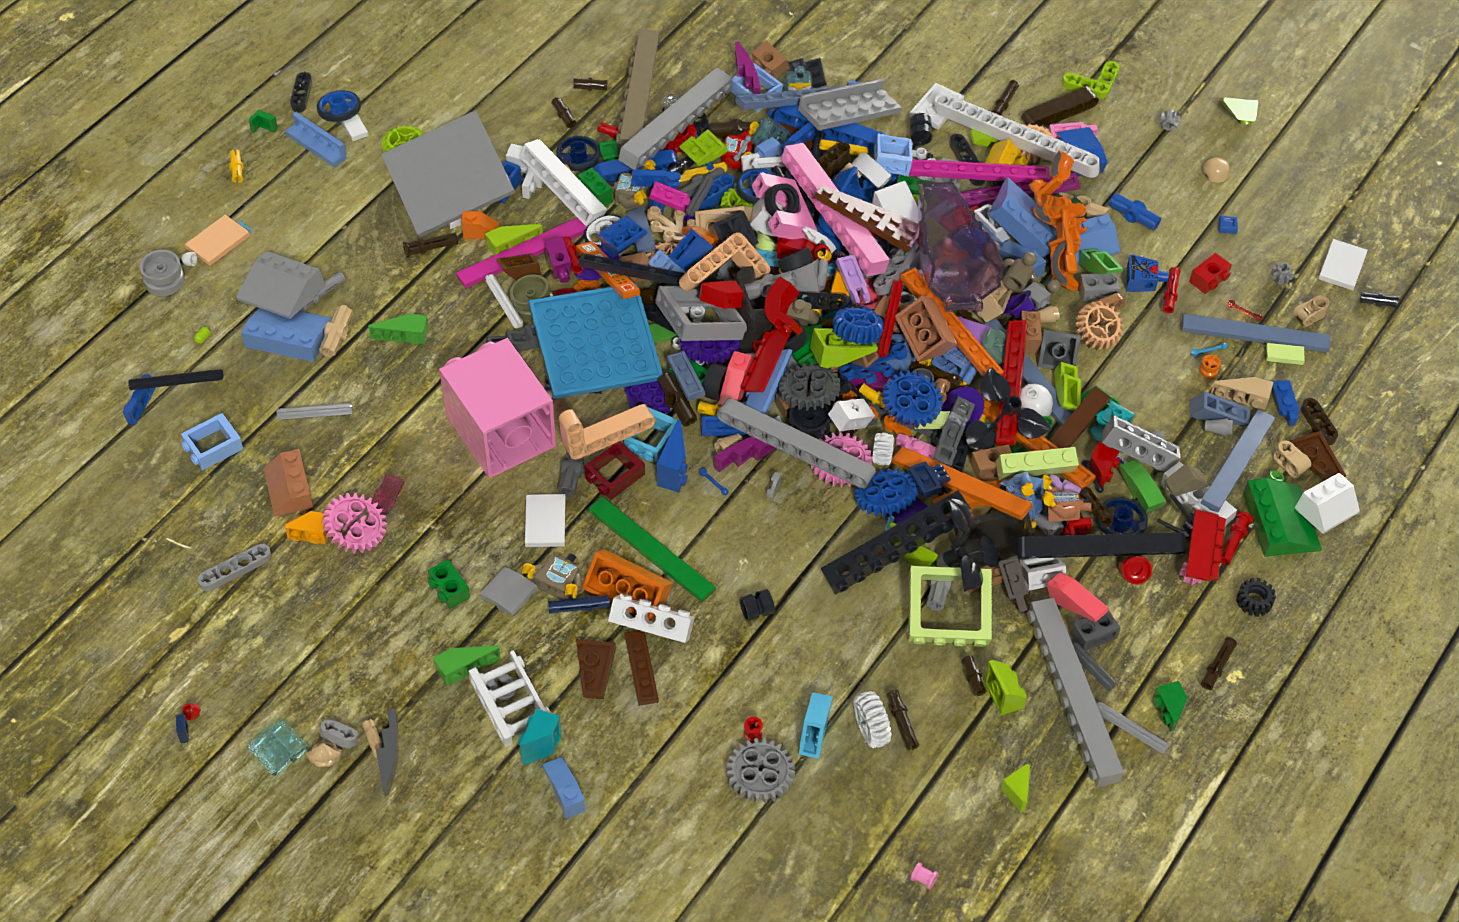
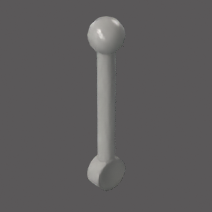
M747 135L745 137L744 144L742 145L738 154L734 156L733 159L735 161H738L741 158L740 155L742 154L746 145L748 144V142L752 141V137L750 135Z

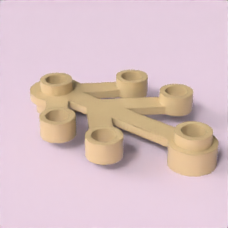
M652 206L648 209L646 217L651 221V231L664 232L663 239L668 242H680L685 235L681 233L685 216L683 211L676 210L674 212V224L661 214L659 207ZM689 219L686 227H696V221Z

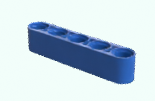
M671 149L658 151L653 158H649L656 164L654 166L655 170H661L662 168L670 169L675 162H679L675 151ZM618 159L602 162L594 167V170L607 183L608 181L618 182L620 174L632 173V170H634Z

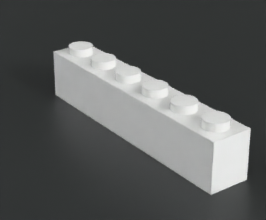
M540 139L524 144L519 157L586 227L595 219L604 216L607 208Z

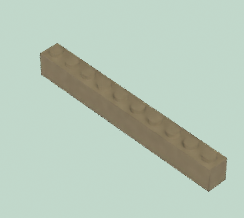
M640 29L639 35H635V45L637 46H633V56L631 57V66L633 67L629 68V77L631 78L627 79V88L629 89L625 90V99L627 100L623 101V110L625 111H621V121L623 122H619L618 131L621 134H617L616 144H619V151H621V147L645 126L659 44V31Z

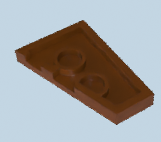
M1321 431L1289 440L1303 454L1309 457L1311 461L1309 469L1320 479L1325 481L1338 473L1346 478L1344 470Z
M576 639L583 697L604 700L615 656L616 643Z

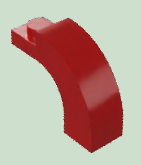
M779 276L766 296L765 314L781 334L786 331L789 334L793 332L799 335L803 329L787 313L789 306L800 293L789 281Z

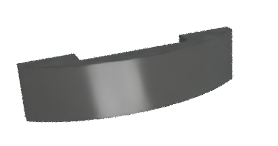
M959 396L957 397L938 439L933 460L951 467L966 423L971 417L975 404Z

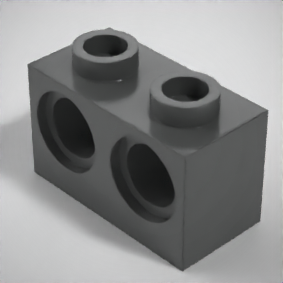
M1108 611L1097 622L1088 618L1077 619L1073 623L1070 634L1075 642H1078L1087 651L1117 639L1120 626L1111 612Z

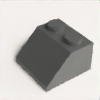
M1043 329L1038 367L1055 369L1061 362L1076 366L1081 335L1078 333Z

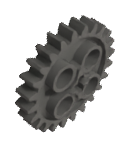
M813 363L808 367L806 364H803L802 368L797 365L796 370L790 368V373L785 372L784 377H781V382H779V393L782 400H786V404L791 403L792 408L798 406L799 410L803 407H806V411L810 407H813L814 410H816V406L824 408L823 404L830 405V400L835 401V396H839L840 378H838L837 373H833V369L821 368L819 364L814 367ZM809 377H811V379H812L811 384H810L811 393H810V396L808 397Z

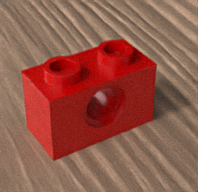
M1215 252L1192 270L1189 282L1206 294L1210 290L1216 289L1220 282L1226 281L1230 277L1232 264Z

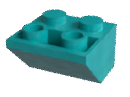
M536 708L534 714L529 716L526 724L527 729L525 733H521L518 745H520L519 754L524 765L554 754L562 737L560 716Z

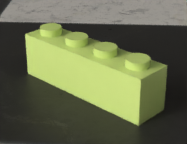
M1076 447L1001 454L995 461L998 480L1010 479L1016 474L1024 472L1029 473L1030 476L1074 472L1079 466Z

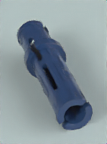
M588 595L585 598L548 601L549 614L610 608L609 595L590 597Z

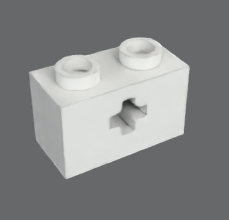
M864 399L837 401L828 413L839 431L866 428L875 417Z

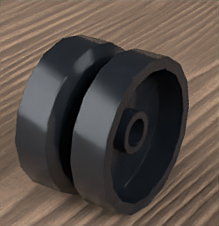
M825 403L823 404L824 408L816 406V410H814L813 407H810L808 411H806V407L799 410L798 406H795L790 410L789 426L818 440L819 438L824 440L825 435L829 436L831 418L828 413L831 410Z

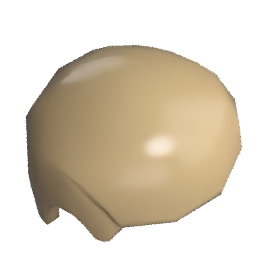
M1214 157L1204 163L1203 173L1208 176L1210 182L1220 183L1229 178L1230 167L1226 160Z

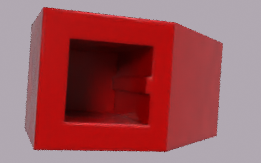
M1099 441L1092 453L1090 468L1094 475H1096L1100 486L1104 487L1106 482L1110 483L1114 474L1112 470L1113 468H1118L1121 458H1118L1119 450L1107 447Z

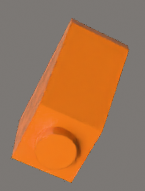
M462 211L464 239H484L485 233L499 227V222L481 211Z

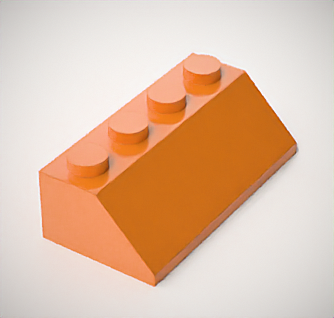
M604 549L595 552L582 587L596 596L609 595V602L611 603L614 597L620 596V594H627L632 596L633 600L645 599L651 601V605L659 607V604L664 605L673 582ZM629 607V612L637 615L636 609ZM649 612L648 619L652 622L655 614Z

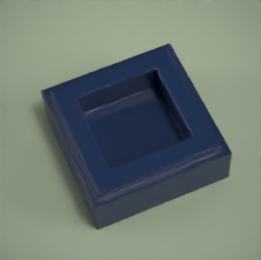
M179 714L176 715L177 735L180 743H187L189 741L188 723L185 715Z

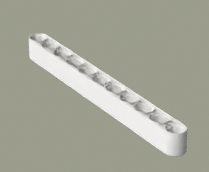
M940 93L935 97L936 112L945 118L1000 141L1010 138L1017 148L1050 162H1053L1056 153L1061 150L1074 159L1072 171L1090 178L1096 177L1099 174V158L1090 152L947 93Z

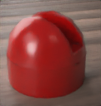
M189 703L183 706L182 714L185 715L186 720H195L200 716L201 708L197 704Z

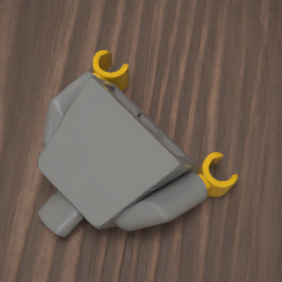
M826 250L825 256H823L822 251L818 252L820 261L817 259L792 270L796 276L797 287L795 288L798 291L820 292L825 288L828 261L831 259V253ZM803 295L802 298L807 297V298H808V301H809V303H810V298H809V296H808V295Z

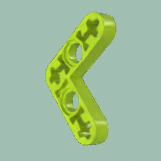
M1114 61L1106 62L1098 80L1074 73H1066L1063 76L1062 86L1076 91L1083 88V84H1087L1099 99H1105L1108 97L1117 78L1120 66ZM1104 78H1107V79H1110L1111 81L1107 82V81H1104L1103 79H1104Z

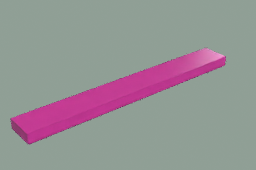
M912 159L909 176L1005 181L1008 177L1013 182L1033 183L1034 180L1040 179L1043 182L1049 183L1050 171L1049 167Z
M577 217L457 272L456 276L466 289L485 280L487 275H496L503 270L498 265L496 259L532 253L535 257L545 252V240L561 236H569L571 239H574L584 234L586 226Z

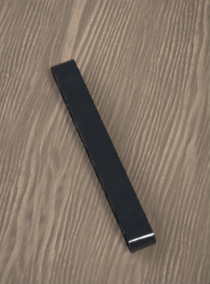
M1184 532L1032 536L1016 538V551L1019 559L1169 555L1186 553V540Z

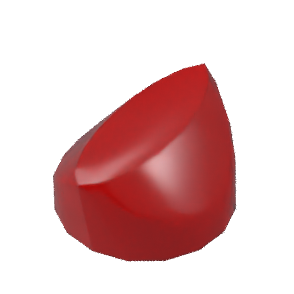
M1134 556L1123 560L1117 567L1126 581L1139 585L1145 583L1151 577L1153 564L1145 557Z

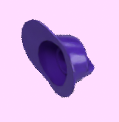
M1027 290L1021 294L1011 296L1004 313L1000 315L1009 313L1013 317L1020 319L1022 311H1035L1036 308L1030 298L1031 291Z

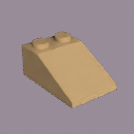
M739 206L695 211L696 227L716 233L713 224L741 211L745 212L750 223L753 212L752 207Z
M993 261L989 262L970 284L965 293L967 302L976 309L978 316L983 318L985 322H989L1004 313L1012 290L1003 283L1004 275Z

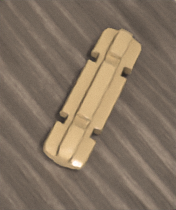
M369 719L363 722V728L373 755L377 758L376 749L384 747L374 721Z

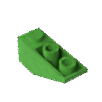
M407 314L370 324L368 329L370 339L425 344L429 325L426 315Z
M496 645L451 648L433 657L436 671L445 685L448 686L459 682L463 677L469 675V670L476 667L479 671L481 668L497 662L501 656L500 648Z

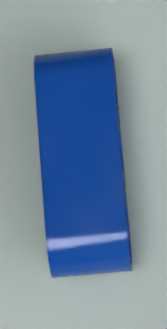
M723 174L713 180V184L698 211L711 210L720 204L724 192H728L729 188H734L735 178L731 174Z

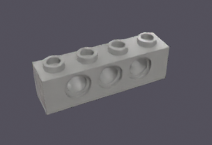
M1115 415L1102 430V443L1107 447L1115 448L1124 455H1129L1141 463L1154 467L1157 471H1168L1181 458L1179 446Z

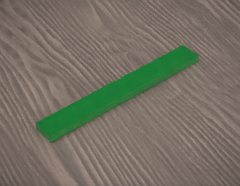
M601 497L589 507V512L701 603L716 591V587L604 497Z

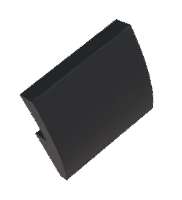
M800 58L788 62L791 83H811L812 88L827 85L821 58L807 62ZM796 72H804L803 78H797Z
M744 211L713 224L721 244L734 233L742 234L752 246L759 243Z

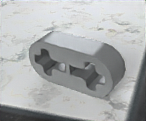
M325 720L320 725V736L323 739L344 748H352L357 744L358 732L355 729L334 720Z

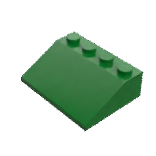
M1269 478L1247 481L1243 495L1249 513L1254 519L1253 525L1264 557L1322 550L1314 526L1295 509L1302 496L1299 485Z

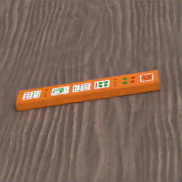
M593 241L576 245V251L580 255L585 253L608 258ZM595 270L622 299L640 295V289L627 276Z

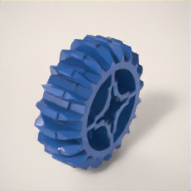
M859 307L840 309L839 312H836L833 319L834 333L839 338H843L844 341H850V343L872 344V342H877L883 332L882 318L878 317V314H873V311H867Z

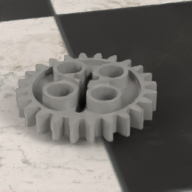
M755 738L754 744L747 740L746 747L739 744V751L733 750V756H729V763H727V778H730L729 785H734V792L740 790V798L747 795L748 802L753 797L756 804H758L760 799H763L764 803L767 804V798H771L774 802L776 795L782 798L783 791H789V785H793L792 778H795V771H793L795 770V763H792V756H787V749L781 751L782 744L775 747L774 740L767 744L766 738L762 740V743H759L758 739ZM753 758L756 761L750 762L747 759ZM769 761H775V762H777V763H776V764H770V763H768V762H769ZM751 777L753 780L748 781L745 778ZM771 779V780H773V781H775V782H773V783H768V782H766V780Z

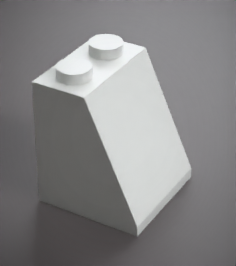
M905 181L874 192L873 205L924 224L925 221Z

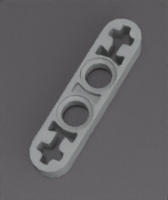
M914 246L911 247L908 253L899 249L888 263L886 272L877 277L873 283L877 295L889 293L893 281H898L900 275L907 270L917 256Z
M258 544L202 572L198 576L200 588L203 591H212L269 562L272 557L269 546ZM249 560L246 566L239 565L240 561ZM224 569L231 570L228 575L220 574Z

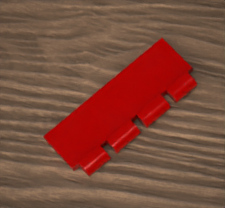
M771 330V332L764 333L760 342L761 345L758 346L753 357L754 360H752L746 373L747 375H745L740 386L745 392L765 391L790 334L784 331L781 334L778 330Z
M1195 510L1185 577L1208 582L1210 580H1218L1226 519L1219 517V514Z

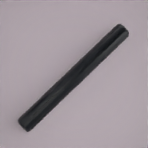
M222 369L129 379L128 386L130 390L217 381L223 379Z

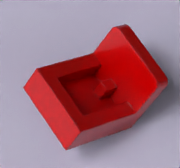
M1091 517L1067 520L1066 527H1063V536L1088 535L1092 526Z

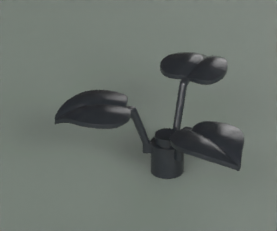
M993 367L984 374L980 383L981 395L987 401L997 400L998 403L1004 402L1002 405L1003 412L989 427L982 421H973L967 426L965 432L966 442L971 449H990L995 444L996 434L991 429L1005 414L1011 416L1016 413L1017 420H1019L1017 424L1018 431L1028 439L1039 438L1052 430L1046 419L1035 410L1023 409L1021 411V399L1015 395L1009 397L1011 388L1008 381L997 373Z
M949 499L947 502L950 506L953 522L957 529L964 532V534L955 544L950 546L951 550L943 553V560L949 567L960 563L964 592L983 584L982 571L979 565L974 563L973 559L969 556L982 553L983 562L992 568L999 566L1001 557L996 543L989 536L980 538L979 546L981 550L967 553L963 547H957L970 533V527L974 525V517L967 504L957 499Z

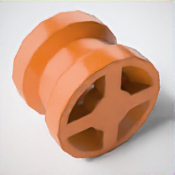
M1206 355L1200 366L1201 375L1206 378L1215 377L1220 368V359L1215 355Z

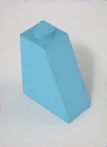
M812 692L804 719L799 755L819 759L830 715L832 696Z

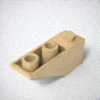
M1257 377L1214 381L1210 394L1265 410L1273 382Z

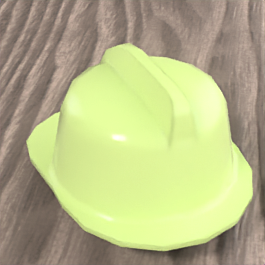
M756 231L759 243L754 245L755 248L777 252L776 241L770 235Z

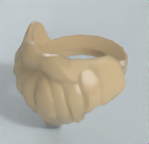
M320 741L306 755L315 766L328 767L340 760L342 750L337 748V745L332 742Z

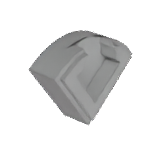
M777 472L773 473L771 477L772 484L766 491V497L773 499L781 485V474Z

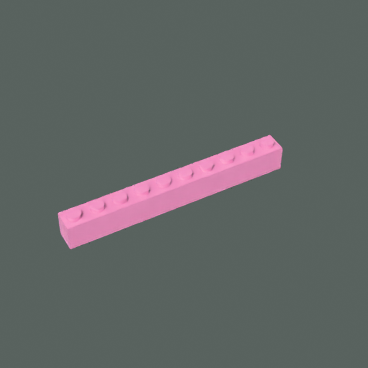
M804 143L785 146L781 158L782 162L850 255H855L860 269L866 276L885 273L890 259L868 229L814 198L822 185L837 191L839 190Z

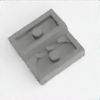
M504 567L482 590L480 596L482 600L495 604L499 611L513 616L538 587L521 574Z

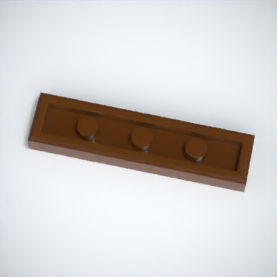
M1095 386L1052 437L1050 442L1058 448L1071 447L1096 418L1095 415L1111 400V397Z
M641 630L625 632L624 637L638 706L659 703L645 632Z

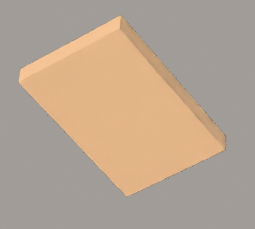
M225 214L187 242L185 247L190 252H195L198 258L211 266L250 237V233Z

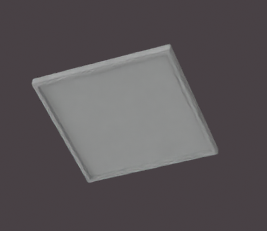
M476 110L381 154L419 238L462 218V211H477L516 193Z

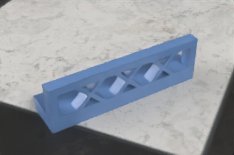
M295 112L292 114L294 125L286 130V135L334 168L347 159L344 143L299 113Z

